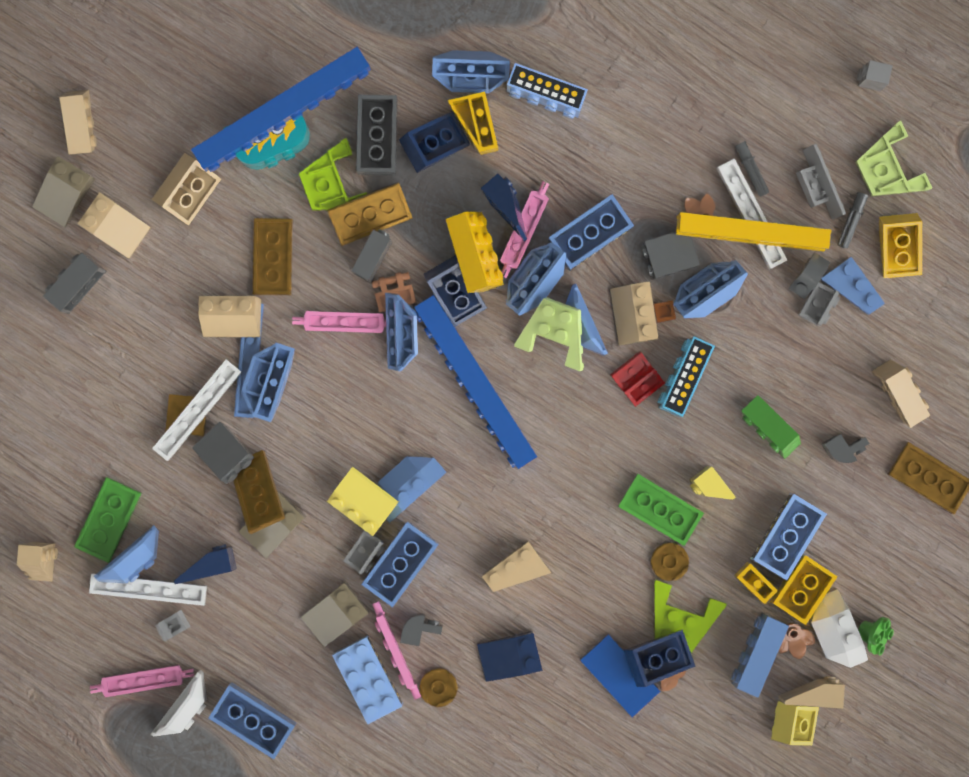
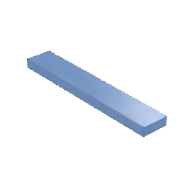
M261 304L260 337H241L238 365L241 374L237 377L234 417L254 418L243 398L241 390L252 357L260 352L264 304Z

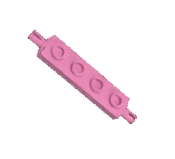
M542 181L538 191H531L521 213L527 240L524 242L513 231L500 259V262L504 265L501 271L504 278H507L511 268H518L549 198L545 193L549 184L546 183L544 187V181Z
M306 311L304 317H292V320H300L292 321V325H304L306 331L383 333L386 327L384 315L379 313Z
M379 601L372 604L377 619L375 626L378 632H382L385 637L382 640L386 650L390 649L393 655L390 659L394 668L398 667L401 673L398 677L402 686L406 684L414 700L418 699L421 695L417 684H415L386 619L385 612H383Z
M180 665L103 677L101 684L90 685V689H93L90 692L91 694L102 692L105 697L182 685L183 678L194 677V669L182 671Z

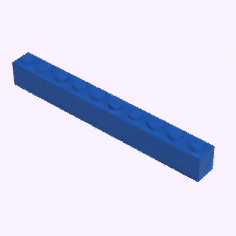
M357 46L192 148L191 151L205 172H213L220 167L219 164L226 160L228 162L234 159L239 151H247L253 147L252 143L257 140H265L270 136L269 133L275 129L279 131L284 128L289 120L295 121L303 115L302 112L307 109H315L319 106L318 102L323 99H331L339 89L345 90L353 84L352 81L357 78L359 80L369 75L371 68Z
M432 295L415 306L417 320L419 323L424 322L426 325L424 331L430 339L433 337L437 342L434 346L439 354L444 353L447 360L444 362L449 370L452 371L454 369L457 373L456 381L460 387L465 386L468 391L465 395L471 403L475 402L478 406L476 412L481 419L485 418L489 423L486 426L491 435L496 434L499 441L496 443L501 451H507L509 455L507 460L512 468L516 466L517 469H520L537 458L534 450L435 296Z

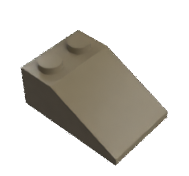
M57 156L44 179L32 207L66 227L95 181V178Z
M279 490L277 493L285 519L253 534L248 533L246 524L239 531L265 558L306 518Z
M345 581L301 616V618L321 644L326 647L367 615L369 610Z

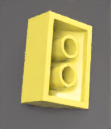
M352 467L327 502L370 535L374 536L399 501Z

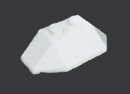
M838 589L827 593L815 610L811 620L812 627L825 657L850 668L867 661L865 645Z
M199 670L177 698L152 731L151 735L153 737L181 733L184 729L188 731L195 722L192 718L196 713L200 715L206 707L204 702L207 700L203 671Z

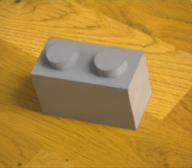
M870 60L858 71V86L881 91L889 84L893 65Z

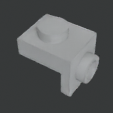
M182 610L155 625L163 641H167L191 627Z

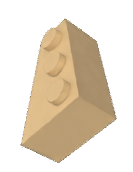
M89 90L66 92L59 98L68 154L90 153L97 146L96 136L93 135L94 121L91 115Z
M889 360L872 371L874 376L881 379L883 383L881 388L884 392H888L892 400L891 404L904 424L911 428L930 416L927 411L929 406L924 399H921L919 395L921 391L917 384L912 382V373L907 367L904 368L893 360Z
M527 541L482 574V578L491 590L495 592L550 574L551 571L529 541Z
M29 542L18 545L17 566L22 571H25V575L29 576V580L53 581L54 560L57 559L58 555L55 543Z

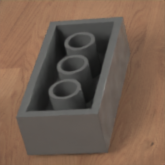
M358 95L356 163L358 175H396L397 95Z

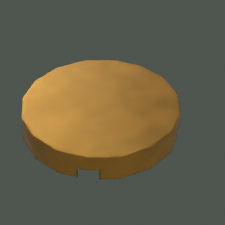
M671 542L658 546L652 553L650 560L651 568L655 575L666 581H674L683 577L689 567V557L685 549Z
M436 668L424 674L419 689L421 697L426 703L434 707H443L454 700L458 685L456 678L451 672L446 669Z

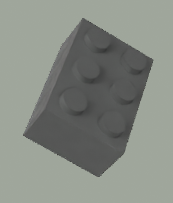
M82 252L80 255L76 254L70 261L72 264L58 274V280L54 284H49L45 289L46 293L43 297L60 312L70 314L107 272L95 260Z

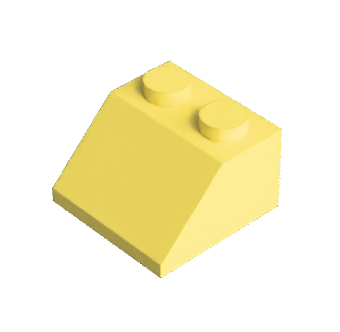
M712 466L705 467L690 479L692 483L690 487L698 495L732 500L736 498Z
M778 701L775 709L771 739L789 745H812L819 707L785 705Z

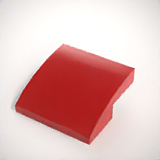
M640 351L610 374L635 407L665 384Z

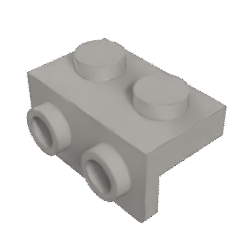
M818 283L814 290L812 289L798 316L816 326L826 324L831 316L829 314L831 307L835 308L840 300L838 297L840 292Z
M364 530L343 561L361 575L363 572L368 573L373 566L371 561L374 556L379 557L384 550L382 546L384 542Z

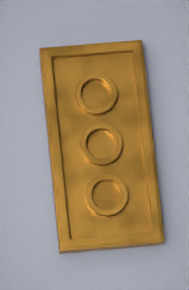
M399 182L327 210L341 246L369 236L373 230L378 232L379 229L384 230L413 218Z
M254 218L253 295L292 294L293 219Z
M909 442L905 444L887 474L954 515L969 491V478Z
M263 450L252 454L255 458L251 460V464L247 468L242 469L233 480L247 530L250 534L285 519L269 463Z

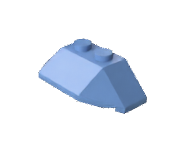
M452 50L433 57L432 77L437 79L451 92L480 93L485 91V93H490L503 82L509 80L510 59L493 52Z
M552 242L532 249L508 281L506 305L518 315L538 307L543 298L549 295L563 276L566 253Z
M737 260L711 263L680 285L673 305L684 318L706 317L736 296L748 274Z
M577 284L572 285L565 304L581 310V346L584 349L604 356L608 354Z
M387 292L385 293L388 369L402 371L418 354L416 311L400 295Z
M275 343L253 355L241 390L253 417L268 422L272 421L291 370L295 352L294 348Z
M407 456L378 481V486L399 501L386 519L389 523L446 473L435 458Z
M153 525L94 575L95 579L99 582L108 583L135 581L144 568L147 570L155 563L159 537L158 529Z

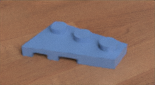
M852 257L821 278L823 283L829 285L834 291H839V294L867 315L885 304Z

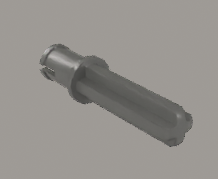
M746 141L734 146L742 160L741 164H744L758 195L761 197L768 194L769 189L756 165L755 156H752Z
M857 192L853 206L849 208L850 213L839 238L838 246L842 248L849 247L859 219L864 214L863 209L869 198L868 195Z

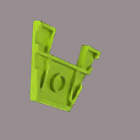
M344 138L299 173L312 211L328 210L367 194V192L347 198L334 161L352 155L347 138Z
M655 580L654 639L683 630L692 653L727 604L709 598L704 616L702 617L666 605L672 585Z

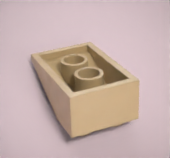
M100 192L78 222L81 227L127 258L132 256L151 228Z
M824 676V679H816L779 695V700L785 705L843 709L845 685L836 677Z

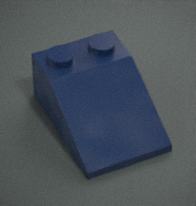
M453 111L407 132L399 139L416 173L439 163L471 145Z
M496 174L481 187V190L489 204L525 242L527 235L519 201L515 196L517 192L506 176L502 178L499 174Z
M456 255L423 274L454 327L487 309L478 292L467 293Z
M226 544L213 547V551L207 553L175 579L174 584L236 570L232 547H227Z
M683 630L624 650L637 687H647L695 667Z
M533 631L477 644L486 682L543 671Z

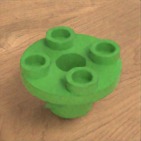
M880 617L873 623L863 621L858 629L862 640L868 643V651L875 655L883 654L887 640H890L894 633V630L891 628L890 619L886 617Z

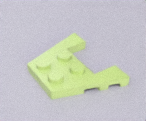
M901 121L896 123L855 162L871 197L932 189L926 173L907 181L892 150L891 144L908 137Z
M547 297L543 298L514 344V347L531 352L537 334L569 346L565 366L582 371L584 364L582 363L581 356L583 353L580 336L582 335L581 310Z

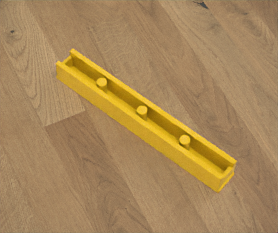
M682 212L676 216V235L822 252L825 249H829L830 234L832 233L830 229Z

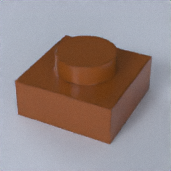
M673 300L653 304L657 323L676 320Z

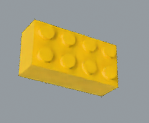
M463 212L447 218L446 223L467 293L485 292L504 285L503 274L497 264L498 257L492 247V237L486 227L487 220L482 212Z

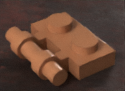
M398 272L394 276L387 278L383 276L379 277V280L372 281L373 289L381 287L382 292L375 294L379 313L386 311L385 293L387 292L400 295L409 305L417 303L412 284L404 286L403 281L410 279L409 272L402 274ZM398 283L399 288L387 289V285Z

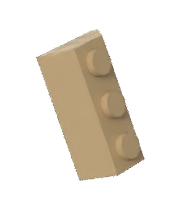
M184 153L152 200L189 226L221 178L213 172H205L197 160Z
M650 282L610 289L619 346L659 339Z
M199 296L198 316L203 337H260V298L256 296Z

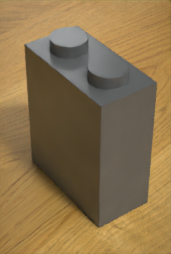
M380 229L378 232L372 231L352 269L354 275L370 283L372 282L392 244L388 233Z
M676 232L644 241V246L641 247L644 258H648L649 265H647L649 276H653L654 279L700 265L691 236L676 235Z
M222 422L217 423L192 447L213 473L226 484L232 482L237 477V474L242 469L247 468L251 464V460L255 458Z

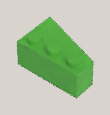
M759 395L742 410L744 422L748 426L752 425L756 429L755 432L763 440L766 439L770 443L769 446L784 459L801 444L799 434Z

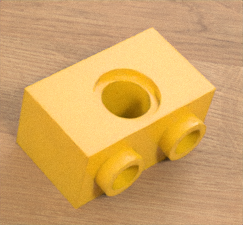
M746 562L734 575L763 604H766L778 591L749 562Z

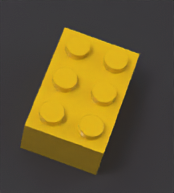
M803 554L787 580L784 579L770 602L806 625L838 576Z

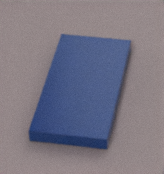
M609 634L580 659L631 717H634L661 692L654 684L647 687L636 686L624 651Z

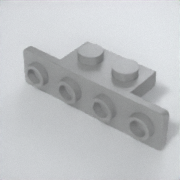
M817 144L807 147L803 152L809 168L798 171L796 175L810 208L825 203L832 220L845 215L846 212Z

